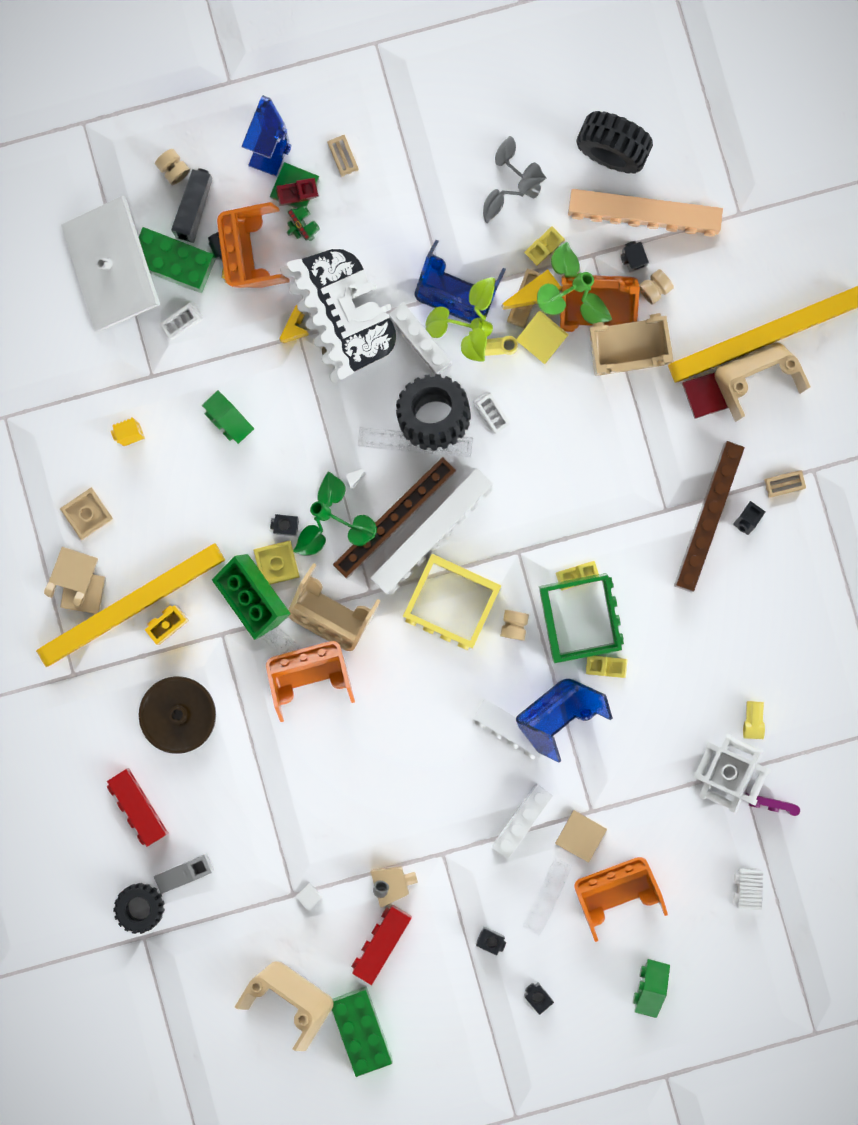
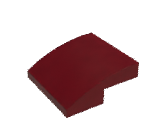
M715 372L682 383L694 419L728 409L716 382Z

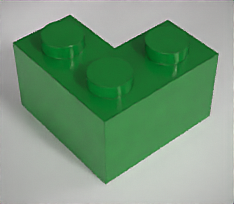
M219 390L201 405L206 410L204 413L206 417L219 430L221 428L225 430L223 435L229 441L233 439L239 444L255 429Z
M648 959L645 966H641L639 977H642V981H639L638 993H634L632 1004H635V1013L653 1018L658 1017L667 996L670 964Z

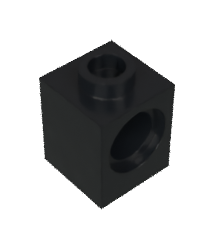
M275 514V518H271L270 530H273L275 535L297 537L299 517ZM281 521H289V528L287 530L279 528Z
M483 926L475 944L477 947L497 956L499 951L503 952L507 942L504 941V935ZM489 937H495L498 940L495 946L487 945L486 941Z
M539 982L536 984L531 983L526 987L524 997L539 1015L554 1003L552 997ZM536 992L542 993V1000L534 1001L532 999L533 994Z

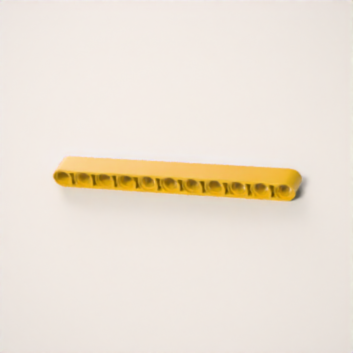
M858 286L667 365L674 382L683 381L858 308Z
M216 543L208 546L36 650L45 667L51 666L225 561L224 556Z

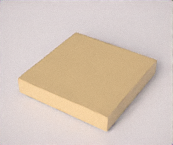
M92 487L60 508L81 540H84L113 520V517Z
M92 575L81 607L73 604L77 592L64 588L60 608L97 614L100 611L106 577Z
M573 810L555 844L589 863L607 828Z

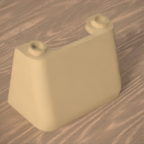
M661 313L649 315L650 318L644 321L612 326L604 325V322L592 324L593 327H590L589 331L594 375L601 376L652 368L674 362L667 316H661Z

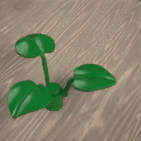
M329 471L320 485L317 496L318 501L314 502L310 508V512L315 516L314 520L318 526L308 525L301 531L293 552L299 555L310 556L317 554L323 549L326 537L322 535L324 530L320 520L327 521L333 518L351 528L348 531L347 537L349 542L355 546L365 545L375 537L377 532L375 522L367 515L356 516L352 525L331 513L329 507H332V503H339L343 499L346 486L342 480Z

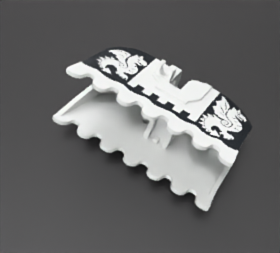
M330 249L309 257L289 261L287 266L280 268L282 275L294 278V283L289 287L291 294L302 295V300L297 305L300 312H309L311 315L305 323L307 329H316L319 332L313 342L316 347H325L327 350L322 355V362L326 365L333 364L335 367L329 375L332 383L342 380L355 371L384 358L394 349L396 330L386 313L392 309L390 304L380 308L377 303L368 302L355 308L352 301L376 289V285H373L371 281L368 282L364 268L354 254L344 249Z

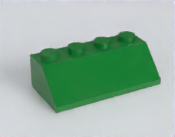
M248 554L234 556L212 579L254 640L279 626L291 614Z

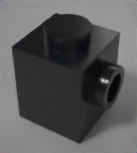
M631 241L625 244L620 257L623 265H627L629 273L647 267L649 261L642 242L636 243V241Z

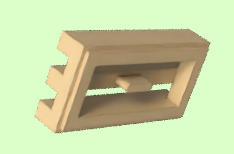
M345 134L327 141L341 178L347 174H352L354 171H359ZM343 140L345 148L352 162L353 167L351 168L349 167L347 159L340 145L339 141ZM334 143H336L343 163L346 167V170L344 171L341 167L337 154L332 145Z
M802 470L764 479L768 498L806 489ZM799 475V479L770 485V482ZM801 482V486L772 493V489Z

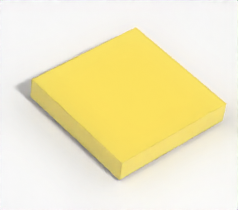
M539 310L516 340L543 364H546L569 334Z
M291 540L253 549L257 567L270 585L300 578Z

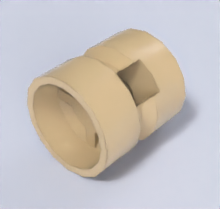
M174 149L164 152L154 163L161 173H165V178L171 185L181 182L190 173L189 167L184 161H180V156Z
M658 269L650 276L651 280H644L639 284L641 294L651 305H654L661 299V294L666 295L674 289L671 280L661 269Z
M505 610L503 618L505 625L502 626L500 636L524 641L526 635L524 626L528 624L529 614Z

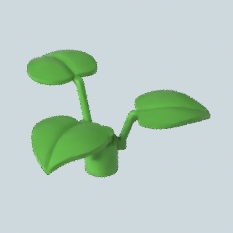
M565 242L560 245L552 255V268L559 275L564 274L566 278L575 279L573 280L572 287L561 294L553 284L541 286L537 293L538 307L549 315L560 314L566 307V302L562 298L564 295L572 290L584 291L581 298L583 304L580 306V312L584 320L590 324L611 321L612 317L604 302L596 294L588 293L591 290L590 286L594 283L592 274L589 272L578 273L580 264L569 243Z

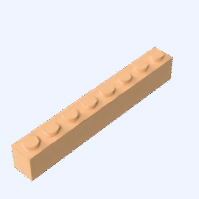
M579 189L571 190L568 216H572L573 219L582 220L584 217L591 218L590 220L593 222H602V220H607L611 224H621L623 222L628 223L632 227H639L640 225H646L649 229L662 227L671 232H676L677 230H685L687 234L701 232L705 236L710 237L719 234L723 208Z

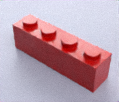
M130 768L107 780L109 784L107 785L108 791L118 799L117 805L122 812H126L129 817L127 822L132 829L135 828L137 830V838L142 845L145 844L148 847L169 834Z
M393 904L390 908H385L381 915L384 919L380 925L376 923L371 932L373 934L371 941L366 940L361 949L363 951L360 958L356 957L351 965L353 968L352 974L371 986L412 919L410 914Z

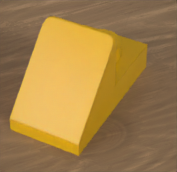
M295 305L279 338L282 343L309 335L308 331L297 326L302 324L305 314L298 310L297 305Z

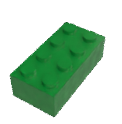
M142 227L138 238L150 274L202 294L216 260L214 254Z
M367 986L333 998L332 1012L355 1077L393 1064V1058Z

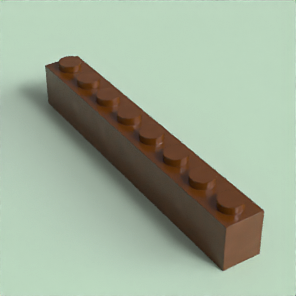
M726 441L723 444L674 583L676 588L690 593L695 591L742 458L744 446L730 441Z
M442 457L375 522L377 532L373 539L362 546L352 545L332 565L348 579L456 473V469Z

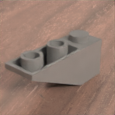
M206 853L153 877L160 893L163 894L214 872V869Z

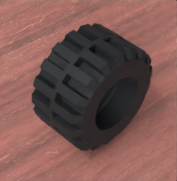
M137 883L125 888L118 894V898L114 902L113 912L116 914L114 918L119 921L118 925L120 927L123 926L127 932L131 931L132 934H142L152 930L161 921L165 908H163L165 902L161 898L162 894L158 893V889L152 888L150 884ZM141 897L148 902L150 913L145 919H137L131 915L129 902L133 898Z

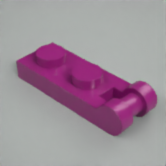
M757 796L756 800L758 801L756 805L751 803L748 805L755 808H760L761 805L768 806L767 810L778 813L779 809L786 810L792 816H798L801 812L800 807L796 804Z

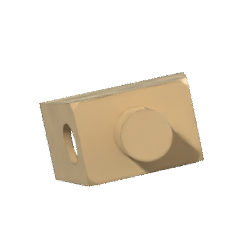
M402 866L371 870L373 883L384 881L389 885L388 894L384 898H378L380 908L409 895L408 886L418 883L416 873L404 874Z

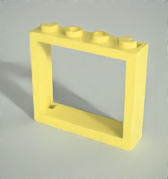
M431 554L403 617L406 618V623L416 626V624L424 626L422 630L432 635L435 631L441 634V639L447 642H451V639L459 642L457 646L468 651L469 648L473 649L502 585ZM433 564L493 591L470 641L411 614Z

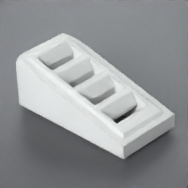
M188 303L159 325L168 339L171 340L202 320L203 317L194 303ZM188 310H189V311L191 312V314L193 315V317H194L193 319L191 318V316H190L189 313L187 312ZM182 314L184 315V317H185L186 320L188 321L187 323H185L184 320L182 319V317H181ZM174 319H177V320H178V322H179L180 325H181L180 328L178 327V325L176 324V322L174 321ZM168 323H171V325L175 329L174 332H172V330L168 326Z
M486 392L473 401L494 434H497L511 424L491 392ZM489 399L490 402L482 407L481 404ZM494 406L493 410L488 413L485 412V410ZM498 412L499 415L490 420L489 417ZM502 418L503 422L495 427L493 424Z

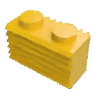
M133 417L127 419V421H120V423L112 425L111 435L113 440L122 446L145 439L140 423Z

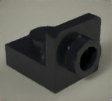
M749 501L733 525L739 531L749 535L766 511L752 501Z

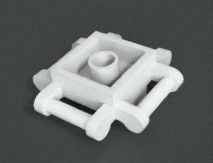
M730 734L726 735L721 747L707 742V749L700 765L692 775V777L705 782L699 797L702 799L707 798L725 806L733 813H736L741 799L756 805L758 801L756 798L763 782L771 772L770 769L757 764L763 754V749L759 747L756 749L738 741ZM731 745L753 755L752 759H746L729 751V746ZM716 751L717 753L707 775L703 776L713 752ZM756 769L760 772L750 795L747 796L744 792ZM711 786L735 796L733 801L710 792Z

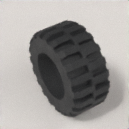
M593 111L588 114L576 139L578 149L585 156H588L589 159L611 170L614 169L617 172H625L626 174L640 172L653 147V139L648 132L644 131V128L638 126L633 121L627 120L625 117H620L617 114H611L606 111Z
M430 374L424 375L425 378L422 379L419 377L415 378L414 383L411 384L409 382L405 386L406 390L400 392V399L396 402V416L403 436L406 440H410L412 445L418 446L419 444L420 449L423 450L431 448V451H437L439 447L446 449L449 444H456L458 438L464 437L465 430H468L470 426L469 420H471L469 401L464 388H461L457 381L452 382V378L448 376L442 378L441 374H435L430 377ZM430 402H442L451 407L448 416L436 423H425L416 418L419 409Z

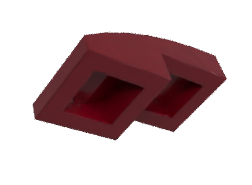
M315 178L276 186L279 206L319 197Z

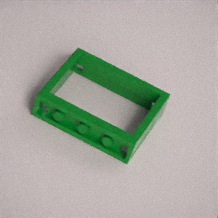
M607 573L538 586L554 664L622 650L624 637L622 633H619L618 626H621L619 614L616 615L614 607H617L616 596H612L611 588H614L612 577H609ZM602 581L613 643L560 653L548 591Z

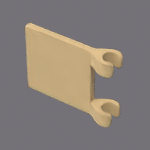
M62 547L44 594L52 598L56 585L76 591L73 604L81 607L98 558Z

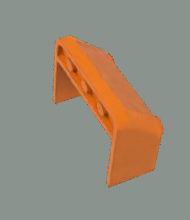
M267 202L223 211L219 214L217 225L225 281L228 285L234 288H263L290 282V279L282 274L270 276L266 269H255L250 233L261 229L263 225L262 215L280 212L279 207L273 203Z
M335 641L273 656L266 662L273 704L280 722H284L281 705L293 700V688L330 679L331 685L336 689L347 688L351 703H355L343 653L339 643Z
M637 857L578 879L574 884L578 900L595 942L599 940L594 927L604 922V911L631 900L640 898L641 902L647 906L659 903L664 916L668 915L659 886L647 860L642 857Z

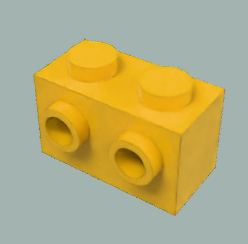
M168 606L162 611V616L158 619L155 617L147 623L148 627L145 631L156 645L162 644L189 621L178 606Z

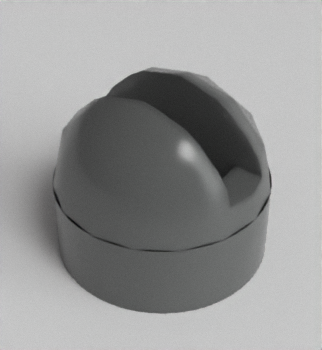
M377 881L374 883L373 893L377 898H384L388 894L389 885L384 881Z

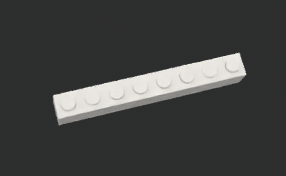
M476 468L370 579L386 594L389 592L393 594L400 587L398 583L403 578L407 580L414 573L412 569L416 565L421 566L427 559L425 555L429 551L433 553L440 546L438 542L443 537L447 539L452 534L453 530L451 528L456 523L460 525L467 518L465 514L469 510L473 512L479 506L478 500L482 496L486 498L493 491L491 487L494 483Z

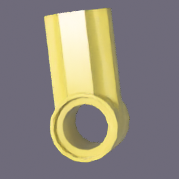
M513 336L487 339L485 356L512 355L518 349L517 340ZM512 341L515 344L512 350L505 349V342Z
M746 701V721L743 724L744 739H764V702Z

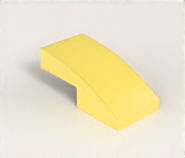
M551 226L524 253L538 266L566 239Z
M594 560L556 572L555 574L558 582L599 573ZM576 586L567 587V588H562L561 591L566 590V589H569V588H573V587H576Z
M603 656L587 657L586 674L626 678L628 659Z

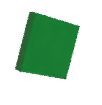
M284 162L270 198L278 201L276 186L315 178L317 185L319 176ZM310 200L290 204L289 206L296 209L301 206L307 207Z

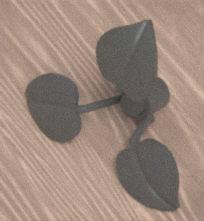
M508 136L499 146L495 154V163L500 167L506 163L509 168L522 178L518 184L519 192L505 190L500 192L498 189H494L487 196L483 206V217L486 223L501 211L504 205L503 195L509 194L523 197L525 194L534 199L541 191L539 184L547 179L540 165L536 162L531 163L523 174L510 164L509 159L514 156L516 151V142L512 136Z

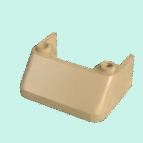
M778 342L769 344L723 364L716 369V382L735 422L745 417L738 398L747 393L748 384L745 378L779 364L783 373L792 376L799 394L811 388L799 360L783 344Z
M313 563L300 582L288 609L291 613L288 617L293 622L327 641L339 643L343 650L353 651L369 625L381 600L377 599L372 609L366 606H357L354 611L321 593L323 589L321 582L312 577L316 564Z
M272 962L249 982L234 1007L240 1010H249L256 997L264 996L268 989H271L298 1009L294 1016V1024L302 1033L292 1049L294 1051H306L332 1010L333 999L284 963Z

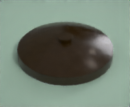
M174 676L158 681L147 690L141 700L138 715L142 733L154 747L167 753L182 754L199 748L208 740L216 724L217 712L213 697L201 683L191 678Z

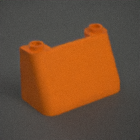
M565 275L561 277V293L572 287L575 278H566ZM592 275L594 283L590 286L591 290L588 293L596 294L604 302L612 317V320L604 322V325L612 326L637 322L640 292L638 279L630 276ZM572 290L562 297L566 302V307L560 313V328L566 332L575 331L579 325L593 326L584 320L580 312V306L583 304L581 298L584 291Z

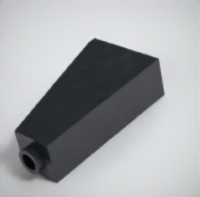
M198 168V170L192 169L171 228L176 239L190 243L195 242L213 179L209 171Z

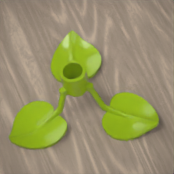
M490 277L480 280L470 290L469 302L475 306L474 310L480 318L473 319L471 324L448 319L449 310L445 307H437L429 313L425 323V329L431 337H442L447 331L448 323L471 328L472 331H469V335L462 339L461 352L470 360L484 362L487 337L492 333L493 325L486 321V316L482 315L479 310L483 311L490 305L494 293L495 278Z

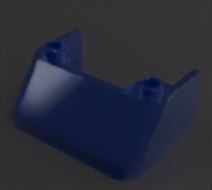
M262 95L241 147L253 152L248 164L249 167L277 177L285 154L289 155L292 144H289L290 139L285 122L272 99L265 95Z
M435 239L426 256L414 296L423 304L433 308L445 307L449 310V315L471 323L473 319L480 318L474 310L475 306L469 302V293L474 284L445 272L446 262L435 255L439 240ZM502 268L495 281L490 305L483 311L479 310L486 318L497 295L506 268Z
M567 678L559 681L518 714L516 722L518 728L538 753L560 763L562 760L555 737H553L556 733L575 718L588 721L596 714L608 720L613 719L606 694Z

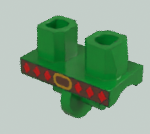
M301 206L287 211L292 219L287 223L290 228L286 232L288 236L294 234L297 239L303 236L305 241L315 239L314 235L320 230V227L315 221H311L306 225L303 219L310 215L307 207Z

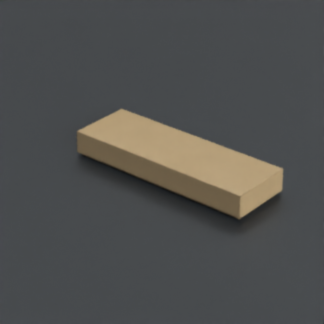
M527 268L519 290L541 275V273ZM533 305L512 308L507 322L525 328Z

